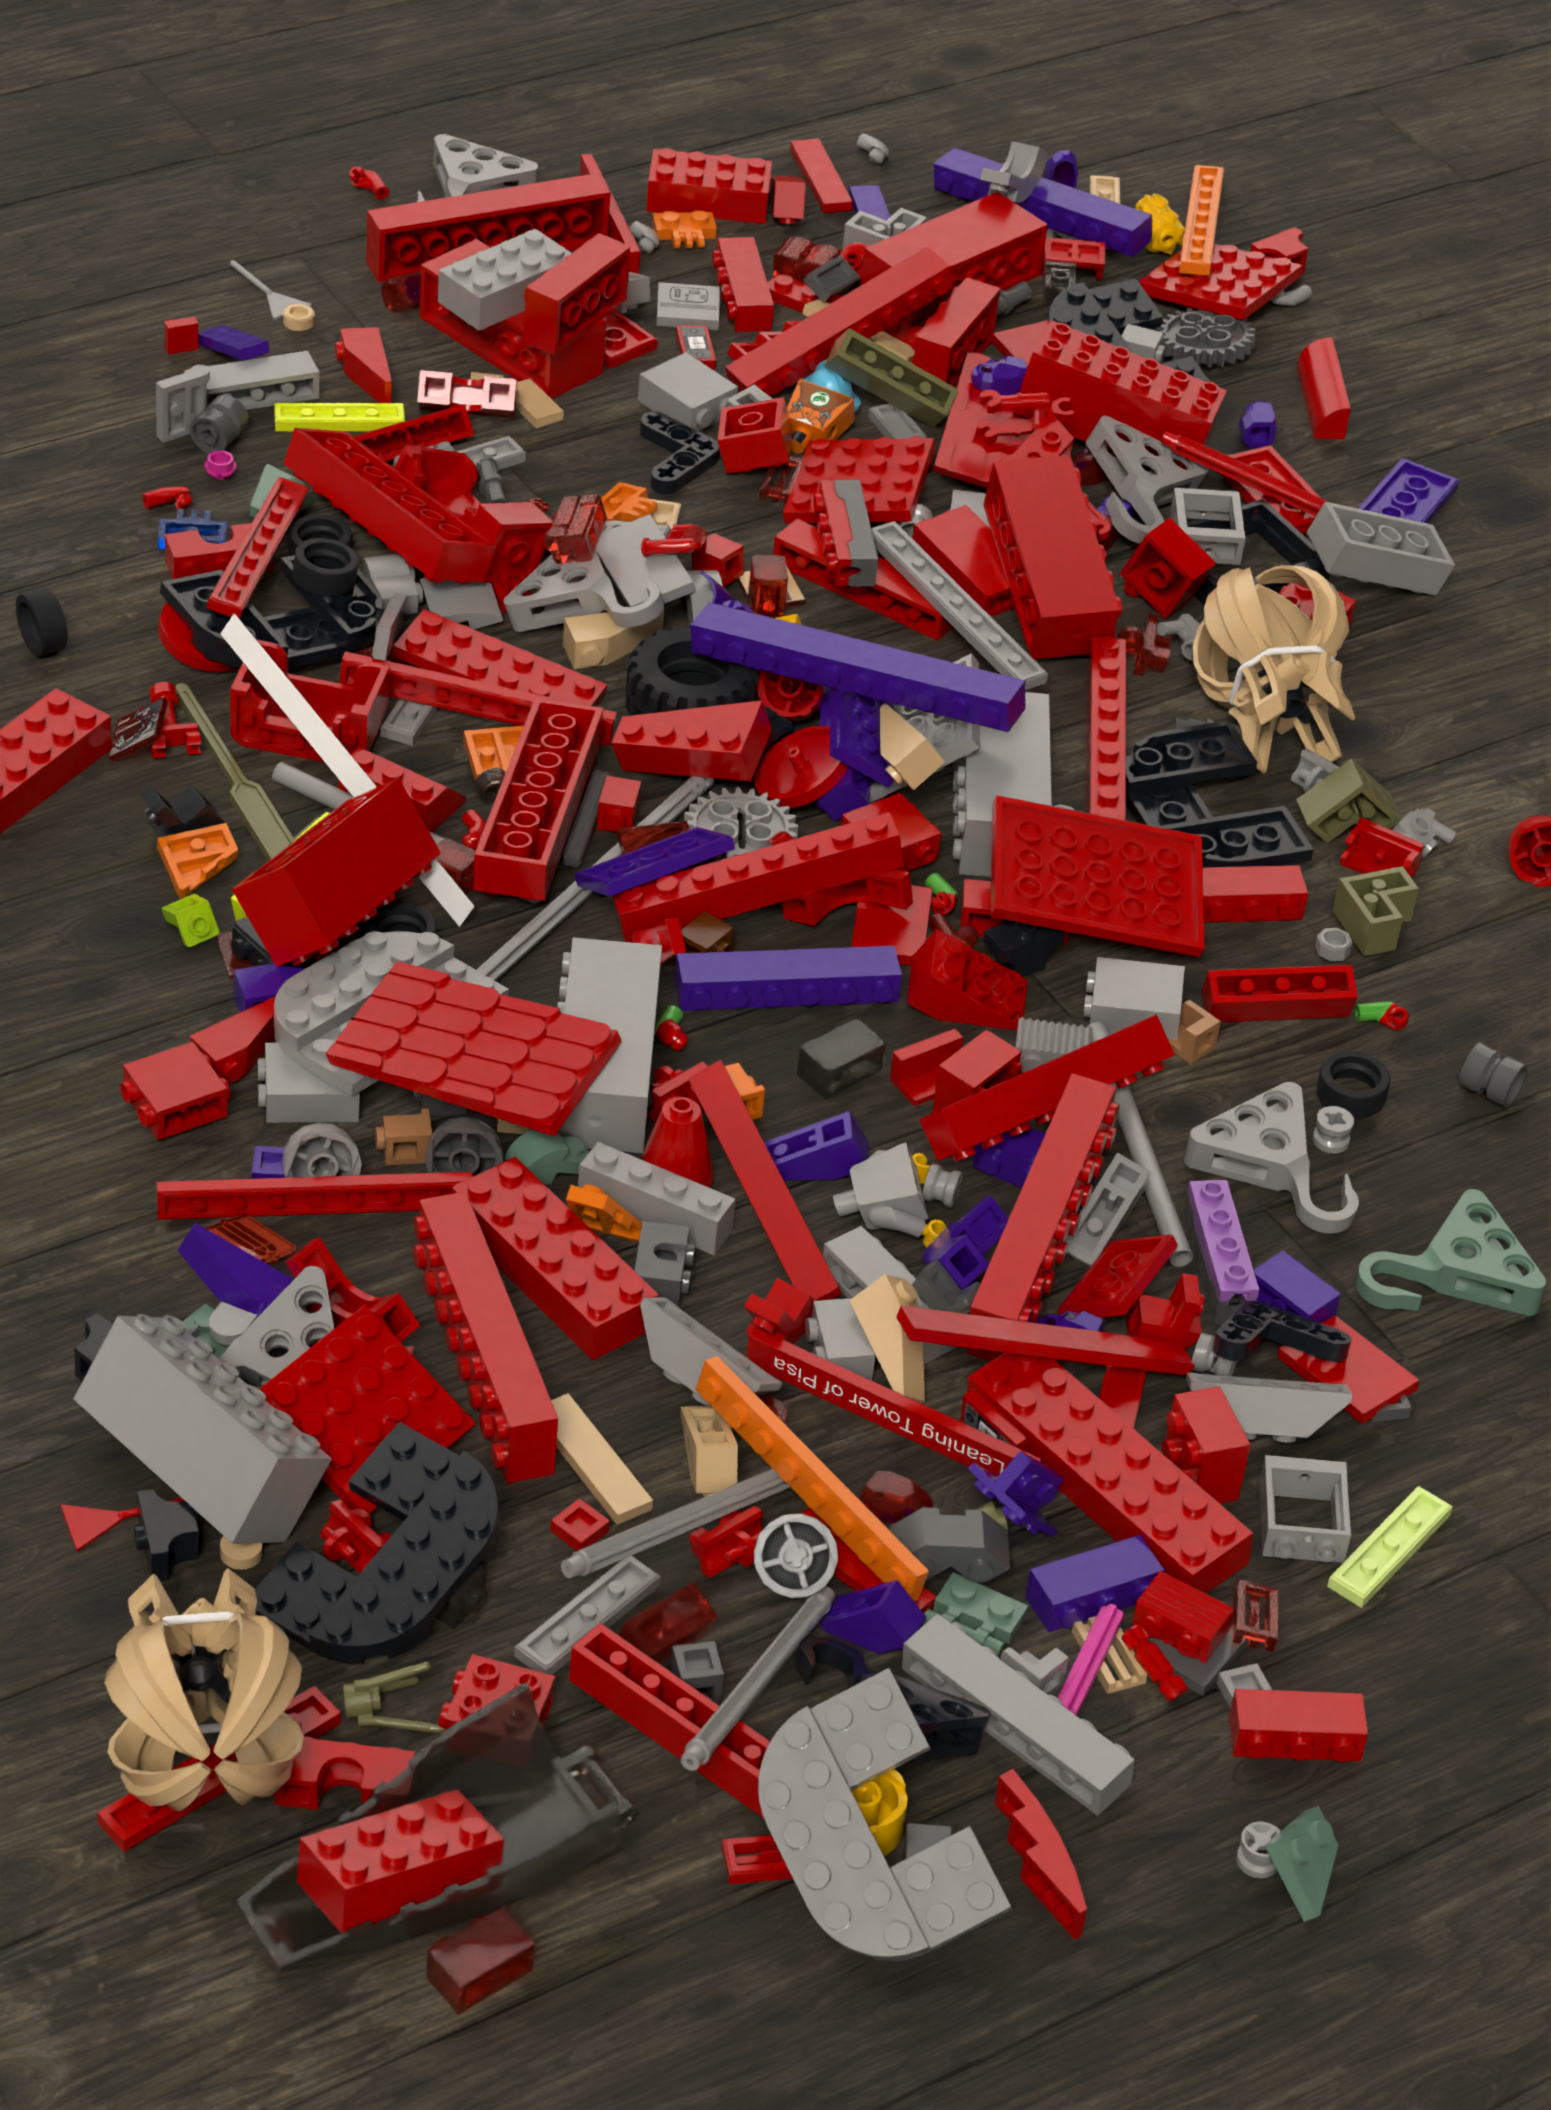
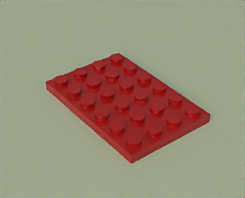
M996 795L992 803L991 917L1200 957L1205 949L1202 836Z

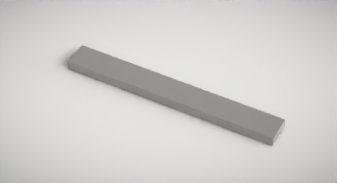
M895 521L871 528L876 550L1001 675L1025 680V690L1047 683L1048 673Z

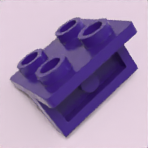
M1022 1451L1015 1456L999 1476L974 1462L968 1468L978 1478L974 1485L990 1499L996 1498L1004 1506L1001 1508V1511L1015 1524L1020 1526L1022 1523L1035 1535L1040 1530L1051 1537L1058 1532L1038 1512L1042 1506L1054 1499L1058 1492V1487L1064 1481L1055 1470Z

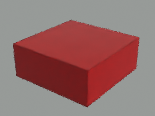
M195 316L164 321V348L168 355L199 350V326Z
M579 1498L551 1519L550 1531L573 1549L579 1551L591 1546L609 1532L610 1520Z

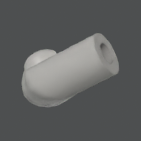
M1304 284L1290 292L1281 291L1270 302L1274 305L1296 306L1312 296V290L1308 285Z

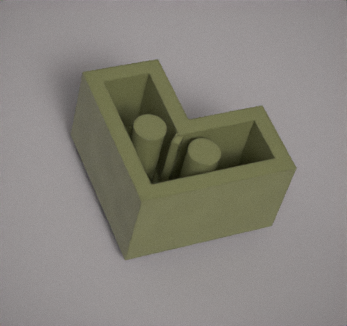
M1352 758L1296 799L1307 826L1326 843H1329L1354 823L1358 824L1361 817L1388 829H1391L1402 820L1391 794Z
M1403 866L1340 878L1332 911L1347 933H1349L1363 956L1393 951L1397 947L1402 923L1412 921L1419 888Z

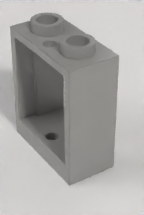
M1174 488L1170 518L1204 551L1207 548H1211V551L1205 552L1216 563L1241 565L1245 544V531L1239 492ZM1186 518L1230 521L1231 530L1187 527Z
M1265 1455L1259 1480L1262 1556L1344 1563L1351 1538L1346 1462ZM1274 1496L1330 1501L1332 1529L1276 1525Z

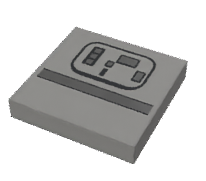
M658 282L657 326L707 325L708 330H718L720 287Z

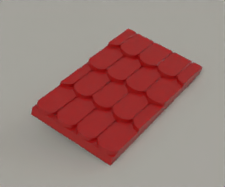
M967 353L956 388L958 392L948 415L933 472L987 488L993 462L1001 461V459L1011 454L1013 455L1031 434H1022L1020 437H1015L1014 435L998 436L997 440L992 444L984 443V435H976L977 424L984 420L999 422L1011 421L1016 418L1017 420L1028 418L1013 413V410H1001L993 414L987 413L988 403L985 405L979 404V396L982 390L973 385L971 374L977 365L986 363L991 358L979 353ZM1073 443L1063 455L1071 454Z
M396 961L389 974H386L372 992V996L366 1000L353 1017L354 1019L349 1022L335 1040L336 1043H333L325 1054L331 1065L555 1137L622 1040L618 1031L610 1029L605 1023L561 1013L560 1008L501 995L493 988L452 979L448 973Z

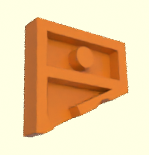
M227 823L157 838V849L179 899L188 896L238 858V847Z
M588 1184L583 1185L582 1188L574 1185L570 1186L566 1197L568 1207L591 1230L639 1243L642 1222L609 1195H606L604 1190Z

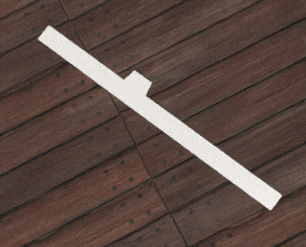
M234 613L221 632L226 642L353 797L376 788L372 780ZM435 858L430 862L432 869L419 876V878L460 927L474 908V905Z

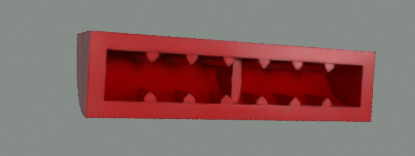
M1322 338L1312 342L1301 352L1296 368L1313 438L1345 440L1351 407L1333 338Z
M462 404L353 437L384 461H388L401 455L405 444L420 447L434 445L436 447L435 445L441 442H453L473 436L474 432L466 406Z

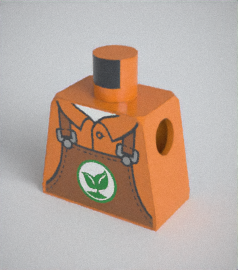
M800 379L787 407L792 426L791 451L801 454L810 441L817 439L836 440L855 420L854 398Z

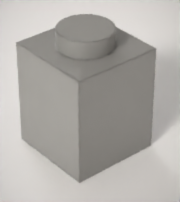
M1127 324L1122 338L1132 352L1145 358L1155 359L1162 364L1166 351V346L1161 345L1163 333Z

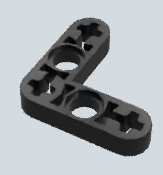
M647 412L641 416L640 435L644 439L674 453L652 469L650 486L655 492L666 495L673 494L717 464L719 444L715 439L660 412Z
M1248 1301L1217 1329L1212 1351L1217 1356L1226 1360L1243 1361L1266 1339H1270L1324 1360L1342 1362L1347 1359L1352 1339L1347 1333L1267 1303Z

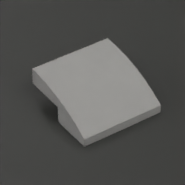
M426 578L420 579L430 612L437 613L457 623L468 620L471 629H478L503 621L491 582H470L468 585H463L444 580L440 584L431 582Z

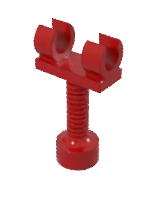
M159 682L153 685L149 690V698L151 704L162 699L159 712H161L164 726L155 727L154 735L149 737L152 758H166L164 748L179 745L186 746L187 755L202 754L199 746L201 745V736L197 723H177L174 711L179 701L176 687L169 682Z

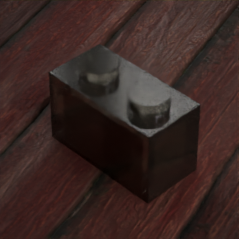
M856 1018L800 1046L797 1075L826 1100L883 1071L886 1042Z

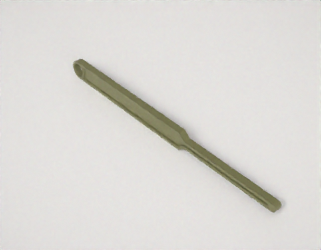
M184 683L177 684L175 687L179 704L191 723H197L201 739L232 787L230 790V802L266 860L269 861L294 841L293 836L261 785L246 779L188 685ZM352 933L345 938H338L337 940L338 942L349 944L357 940V938Z

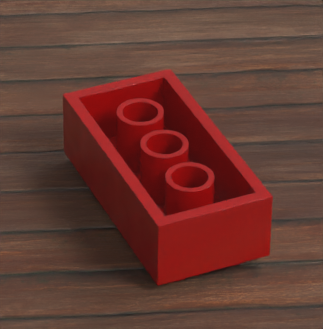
M669 148L653 149L648 180L646 212L663 213L665 211H673L676 213H686L701 210L712 212L714 219L766 224L772 161H764L761 158H735L731 155H707L697 151L691 153L678 152Z
M599 233L572 254L566 256L564 260L553 268L547 270L537 280L530 283L524 292L523 342L556 355L627 301L631 246Z
M966 277L959 287H954L948 300L940 304L936 314L927 319L924 328L915 333L911 343V348L914 350V357L911 363L955 387L958 384L966 354H983L991 344L992 333H995L1001 288Z
M456 1789L301 1837L297 1883L343 1934L500 1883L504 1838L467 1798Z

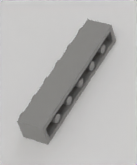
M937 1613L904 1642L902 1669L925 1686L987 1708L991 1714L985 1732L1097 1816L1132 1784L1135 1759L1130 1756L1123 1746L1109 1741L1097 1732L1096 1728L1089 1721L1078 1718L1066 1709L1057 1697L1050 1694L1047 1695L1031 1683L1030 1679L1023 1672L1012 1669L1000 1660L992 1649L981 1646L970 1638L958 1624L950 1623Z

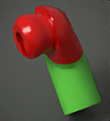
M938 873L931 874L926 879L925 886L932 888V893L935 895V898H931L932 910L941 916L948 915L955 908L958 893Z
M1390 1001L1355 1004L1354 1016L1357 1022L1377 1021L1391 1030H1400L1407 1026L1409 1020L1408 1011Z
M670 1005L655 1026V1036L665 1046L669 1045L672 1050L680 1051L688 1043V1035L683 1033L682 1027L678 1025L683 1018V1012L680 1008Z

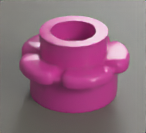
M218 450L208 455L204 468L207 469L206 472L214 479L224 480L234 474L237 464L231 453Z

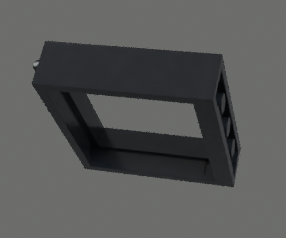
M1261 499L1241 506L1245 536L1257 533L1286 559L1291 566H1303L1314 570L1329 581L1330 574L1325 570L1324 564L1314 549V545L1268 502ZM1197 519L1187 522V527L1231 530L1230 521ZM1209 574L1194 597L1205 606L1207 596L1217 587L1218 581ZM1254 577V584L1257 585L1259 582ZM1270 583L1263 586L1279 594L1282 587L1288 586L1290 583Z

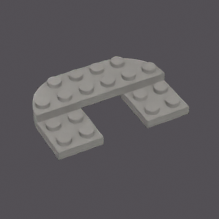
M373 931L345 945L286 980L277 992L274 1001V1037L283 1052L294 1062L348 1095L354 1096L377 1082L378 1079L331 1065L325 1053L333 1043H336L335 1040L349 1024L351 1018L355 1016L366 1000L372 996V992L386 974H389L396 961L448 973L452 979L493 988L501 995L508 996L509 989L454 957V945L440 939L435 933H381Z
M889 1668L811 1709L806 1706L790 1717L780 1727L766 1749L760 1767L758 1793L762 1814L770 1833L809 1911L820 1927L835 1942L851 1952L880 1961H902L932 1952L1012 1910V1907L970 1826L889 1867L851 1791L931 1750Z

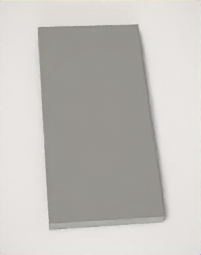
M650 514L591 537L602 566L628 607L637 606L645 602L649 597L643 577L644 574L659 586L664 604L696 592L694 582L676 554L650 555L649 557L642 555L641 542L643 538L648 537L650 540L666 539Z

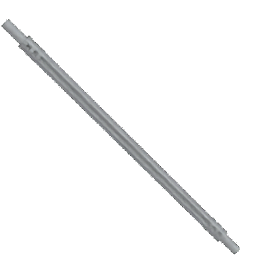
M691 776L592 866L645 847L680 816L691 803L693 804L699 796H702L711 788L715 778ZM576 881L573 882L485 961L477 971L494 981L500 979L585 902L594 891L578 887Z

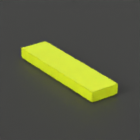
M274 403L275 431H294V428L331 431H373L405 421L402 403Z

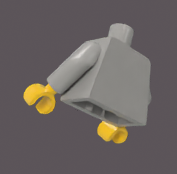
M906 1142L886 1151L877 1150L865 1161L852 1166L850 1175L853 1189L833 1195L839 1217L860 1211L867 1229L897 1230L915 1237L924 1235L923 1244L927 1248L946 1228L941 1220H932L928 1225L925 1224V1220L929 1218L921 1184L925 1183L931 1166L927 1165L928 1160L924 1154L916 1153L912 1156Z

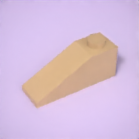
M664 608L661 614L654 620L635 627L617 625L608 612L564 618L563 646L573 669L608 665L631 653L645 637H652L656 630L663 629Z
M884 703L880 707L881 756L889 764L885 771L898 785L904 781L912 790H915L941 767L945 761L930 742L889 705Z
M884 1274L849 1301L893 1391L922 1404L925 1402L923 1342L910 1341L896 1318L900 1306L920 1308L916 1301L918 1294L908 1280Z
M712 1406L681 1407V1420L690 1478L695 1492L701 1493L706 1497L737 1484L738 1444L727 1421Z

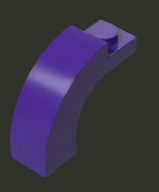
M991 1195L986 1196L962 1218L950 1223L928 1246L922 1259L926 1265L938 1259L960 1290H963L988 1268L989 1263L983 1257V1254L1001 1238L1009 1218Z

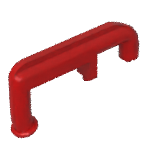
M695 524L673 525V529L670 530V535H666V539L650 540L648 537L643 538L641 542L642 555L649 557L650 555L693 553L696 549L703 546L707 537V530Z

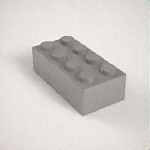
M537 229L527 231L522 235L439 269L438 303L480 331L525 311L524 292L526 287L572 253Z
M1324 502L1307 531L1314 549L1324 564L1325 570L1335 577L1345 576L1364 583L1373 582L1383 584L1389 588L1407 589L1417 594L1437 595L1455 567L1434 526L1427 523Z

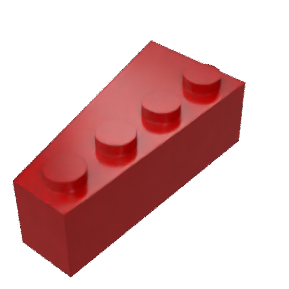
M761 700L623 716L611 744L622 771L751 781L772 731V726Z

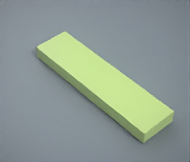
M1418 1486L1329 1577L1327 1587L1362 1608L1450 1517L1453 1506Z

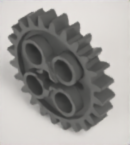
M1187 308L1185 313L1176 310L1175 315L1167 314L1166 319H1163L1162 326L1156 327V331L1163 333L1161 345L1166 346L1164 357L1173 356L1172 361L1192 356L1199 366L1202 363H1206L1209 368L1212 367L1213 363L1224 366L1225 361L1235 364L1236 358L1244 360L1245 355H1251V349L1255 348V328H1252V322H1246L1247 318L1241 320L1230 315H1221L1201 309L1194 311L1191 308Z

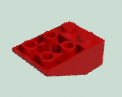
M936 929L912 955L907 1004L940 1021L1017 1030L1019 1019L1024 1018L1028 979L1022 977L1018 972L997 963L988 955L979 953L963 944L956 937L949 936Z

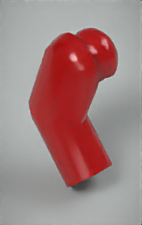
M359 166L350 170L349 178L356 188L372 191L379 200H383L389 195L388 187L376 172L364 170Z
M185 486L163 487L142 494V502L146 509L175 502L178 509H186L192 505L193 498L190 496V489Z
M469 810L463 815L462 821L470 832L462 837V842L469 850L475 852L486 821L476 810Z

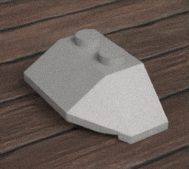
M666 1297L643 1298L640 1306L651 1360L664 1369L663 1375L675 1383L684 1384L692 1390V1396L700 1403L711 1406L697 1392L696 1386L705 1360L714 1356H718L757 1396L780 1389L783 1384L782 1382L765 1372L678 1308Z
M1187 1372L1186 1378L1192 1391L1220 1386L1247 1439H1255L1256 1434L1272 1435L1273 1440L1280 1442H1295L1296 1437L1308 1438L1352 1402L1353 1394L1347 1384Z

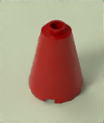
M686 1097L669 1099L662 1106L641 1160L712 1188L714 1169L700 1106L695 1101Z

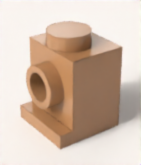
M429 1108L421 1109V1114L383 1116V1126L375 1127L376 1150H383L385 1165L425 1163V1153L429 1138L432 1135Z

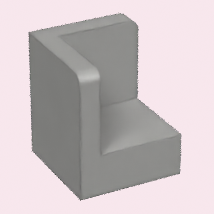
M1010 1647L1002 1652L1001 1660L1014 1670L1023 1672L1030 1679L1031 1683L1047 1695L1053 1694L1064 1685L1069 1657L1059 1649H1053L1041 1660L1028 1651L1020 1655Z

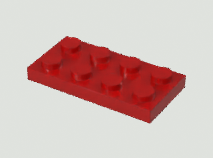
M1271 445L1228 455L1320 497ZM1220 474L1236 492H1239L1240 496L1247 503L1264 499L1301 534L1307 533L1315 516Z

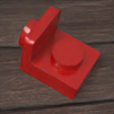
M679 917L665 919L654 928L637 930L631 934L632 943L662 945L660 965L674 962L677 954L687 953Z

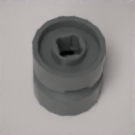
M228 395L218 396L206 407L205 411L201 412L192 421L190 435L193 442L198 448L209 454L213 451H224L246 429L249 423L247 410L234 397Z
M1479 1042L1472 1049L1462 1067L1459 1085L1479 1094L1486 1090L1487 1099L1508 1108L1518 1096L1525 1082L1528 1065L1510 1056H1506L1501 1060V1055L1496 1049Z

